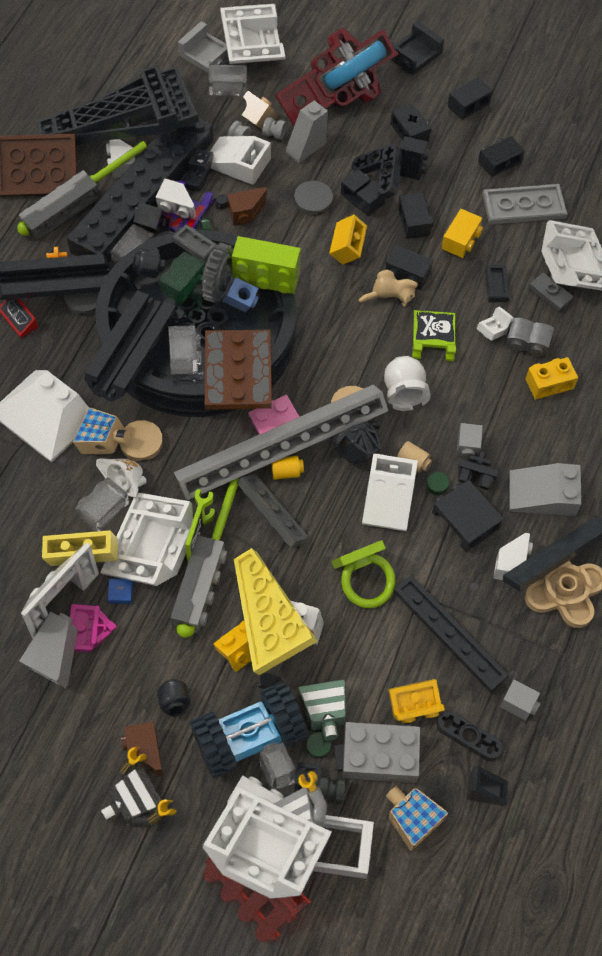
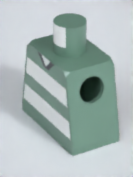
M338 680L299 687V700L310 729L312 731L322 730L324 740L327 741L338 738L337 727L345 725V681Z

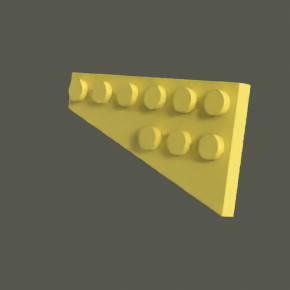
M251 548L235 558L234 564L253 672L261 675L318 641L259 554Z

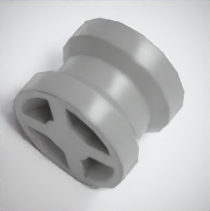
M235 121L229 129L228 136H251L252 129L248 126H243L240 121Z

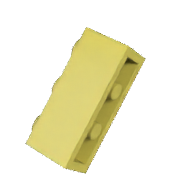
M111 530L43 536L42 559L50 566H60L84 544L89 543L96 563L118 561V539Z

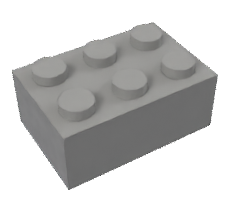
M346 722L342 778L416 783L419 777L420 727Z

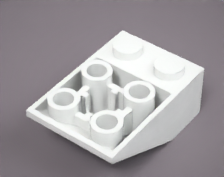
M255 136L219 137L210 150L214 154L211 169L251 185L255 184L271 159V143Z
M373 454L362 520L363 525L407 531L417 460Z

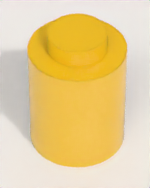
M298 455L287 456L271 463L273 480L299 478L300 473H304L303 460H299Z

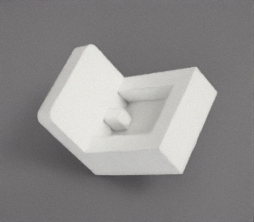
M497 307L492 317L479 322L477 330L491 341L507 334L513 317L501 307Z

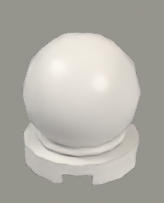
M410 356L396 357L387 365L384 382L388 389V403L393 405V409L399 411L413 410V406L420 403L423 406L430 400V389L428 384L425 383L426 372L423 365L417 359Z

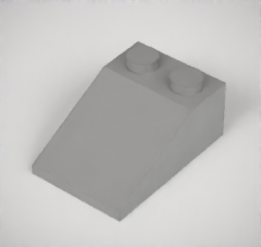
M556 463L510 470L509 511L576 517L581 506L580 465Z

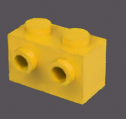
M460 209L443 236L441 249L463 258L467 251L470 252L472 250L475 237L479 238L482 233V217Z
M355 215L337 222L329 254L342 265L360 258L367 225Z
M568 357L563 359L557 358L544 364H535L529 367L526 375V381L534 399L572 390L575 388L578 376Z

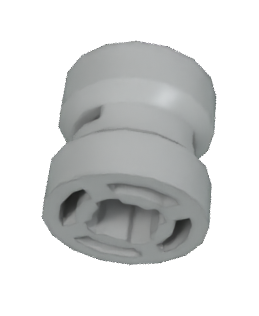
M266 117L262 130L263 136L270 137L274 135L275 139L282 140L286 131V121L279 120L277 122L274 118Z

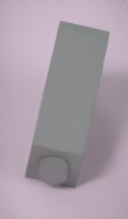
M315 100L300 110L286 148V153L298 163L326 144L328 111Z
M50 612L19 661L30 670L66 689L69 683L78 629L71 624L73 620L67 615L60 613L58 616Z

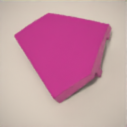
M71 604L70 618L73 620L71 624L78 629L74 652H91L117 626L104 615L98 605Z

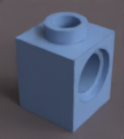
M235 277L230 283L223 302L246 312L250 307L254 308L258 300V296H256L258 288ZM238 292H243L247 299H241Z

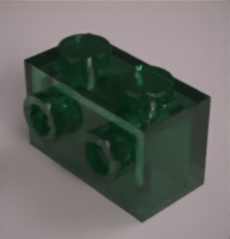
M183 252L179 258L174 259L169 270L161 275L159 279L161 293L183 304L202 281L205 262Z

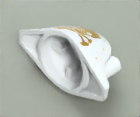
M97 459L96 466L108 483L121 494L136 497L138 487L145 485L147 482L146 478L142 476L141 466L135 461L129 459Z

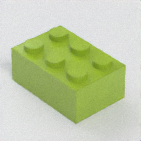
M238 236L232 253L233 279L236 277L261 289L295 294L300 276L301 248Z

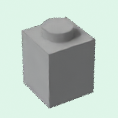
M460 424L456 456L470 459L471 454L479 456L483 425Z
M513 680L500 707L526 721L529 714L534 716L538 710L540 702L537 699L540 693Z

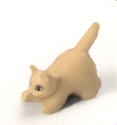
M383 270L377 274L373 291L359 298V302L362 303L377 297H396L402 301V305L405 307L415 297L414 288L418 284L409 279L397 280L392 271Z

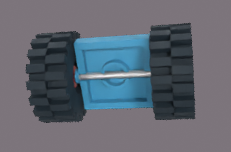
M281 681L260 690L261 702L219 720L213 711L190 720L191 729L198 748L213 779L236 770L237 761L280 743L283 748H286L308 738L302 714L286 682Z

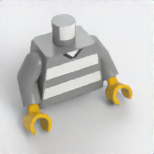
M310 771L308 773L311 780L310 783L306 781L304 774L300 775L298 780L303 788L274 803V805L323 828L327 803L319 786L315 785L317 782L316 773Z

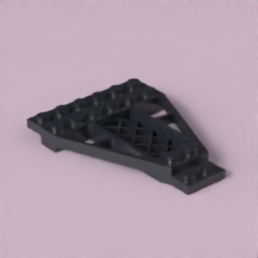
M158 65L140 70V77L92 102L64 110L54 116L36 122L39 135L75 134L76 144L172 133L178 128L193 126L199 122V118L178 66L160 71ZM152 119H157L158 121L156 124L134 126Z

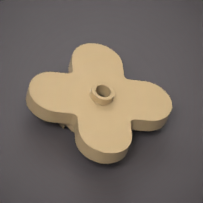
M569 560L527 588L525 593L526 604L531 610L538 613H546L557 609L566 624L574 628H583L591 622L594 616V607L589 597L602 591V569L590 563L577 567L572 565Z

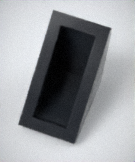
M474 766L469 775L467 800L501 806L506 805L508 781L479 766Z

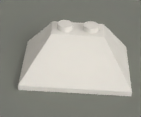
M275 4L220 8L230 64L285 60L283 43H280L277 31Z
M549 220L546 225L542 254L555 283L602 291V247L593 228Z
M35 370L0 402V423L52 463L73 443L89 407L78 393L49 371Z
M137 493L116 536L118 539V561L105 562L100 573L154 586L176 576L186 555L185 543L193 522L192 503L190 501Z
M89 543L84 544L55 571L50 572L41 587L34 589L30 594L21 614L32 639L48 616L45 607L69 581L84 591L99 575Z
M237 787L203 844V849L224 876L271 899L299 896L331 835V831Z

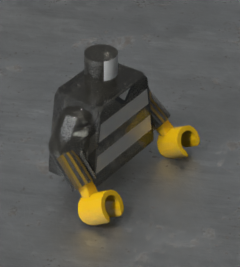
M140 747L129 749L128 758L119 768L111 782L109 794L114 802L101 809L108 823L122 816L127 826L153 827L162 821L166 815L172 816L176 814V809L168 810V805L173 800H161L142 765L137 764V762L146 759L145 753L137 757L136 753Z

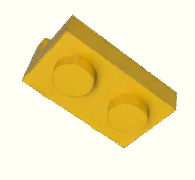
M242 621L213 643L216 650L229 661L235 672L251 661L245 621Z
M435 679L388 689L393 716L396 720H401L402 723L416 721L415 717L425 715V718L436 717L440 711L445 710L444 705L441 704Z

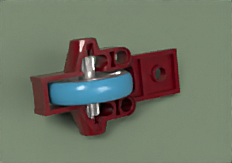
M340 28L328 36L329 48L312 60V70L275 94L276 99L293 127L300 110L314 100L323 108H327L331 104L341 107L358 97L364 103L369 102L381 93L376 69L398 55V52L395 51L386 35L385 29L377 32L362 43L357 41L345 28ZM378 38L379 41H375L370 45L366 46L367 44ZM335 49L340 53V58L335 57ZM319 59L324 61V69L318 66ZM323 73H325V74L322 76V80H323V83H324V85L326 86V88L329 89V90H334V89H336L335 91H333V92L330 93V94H328V93L326 92V90H325V88L323 87L321 81L319 80V76L322 75ZM355 81L360 88L359 91L354 90ZM338 93L344 95L343 102L338 100ZM298 96L305 98V105L303 107L298 106L296 103Z

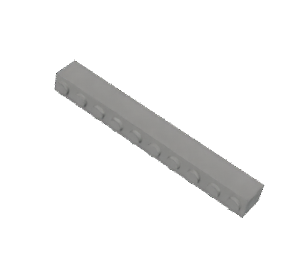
M371 385L175 471L174 475L186 500L195 497L197 489H200L201 494L336 435L354 425L388 411L383 393L376 386Z

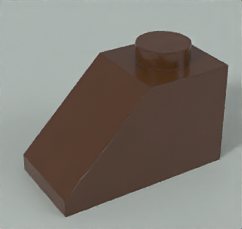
M266 187L227 194L228 210L233 225L253 222L267 203Z
M154 722L124 727L125 735L121 736L123 751L140 747L136 755L139 757V755L145 753L146 759L137 763L158 777L163 776Z

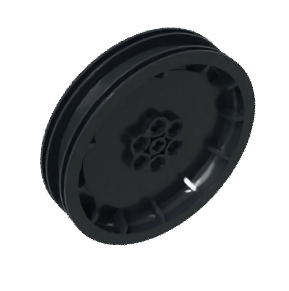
M196 230L215 244L224 243L231 245L234 250L238 236L218 231ZM177 232L153 238L137 246L116 263L100 288L96 303V325L101 347L137 291L149 295L155 301L158 300L162 303L165 301L175 305L177 308L181 307L184 315H187V319L178 324H174L172 319L170 320L126 393L154 410L176 416L208 417L237 410L205 409V331L270 330L272 388L287 369L294 351L296 336L295 295L257 287L256 296H258V300L254 308L250 307L244 312L223 302L230 283L233 281L232 275L229 285L224 294L220 296V299L216 303L204 300V292H202V277L206 262H202L173 242L172 237ZM142 249L158 251L161 259L165 260L163 273L159 272L157 278L138 276L136 270H133L135 253L138 254ZM238 292L241 299H247L243 292Z

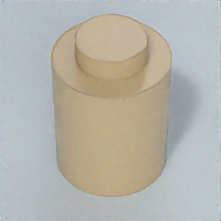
M409 441L403 445L397 456L399 458L417 460L416 472L418 473L426 472L432 463L430 459L431 454Z

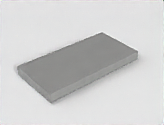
M560 184L485 189L482 192L489 225L566 219L567 217Z

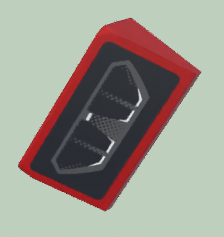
M20 299L5 300L0 306L1 315L20 338L38 328L35 317Z

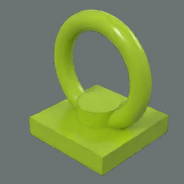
M382 540L331 561L334 569L345 565L341 577L343 591L352 603L362 608L379 607L387 602L394 592L396 580L392 566L386 559L374 554L386 549ZM375 563L383 569L386 575V587L382 594L376 598H361L352 589L351 574L353 570Z

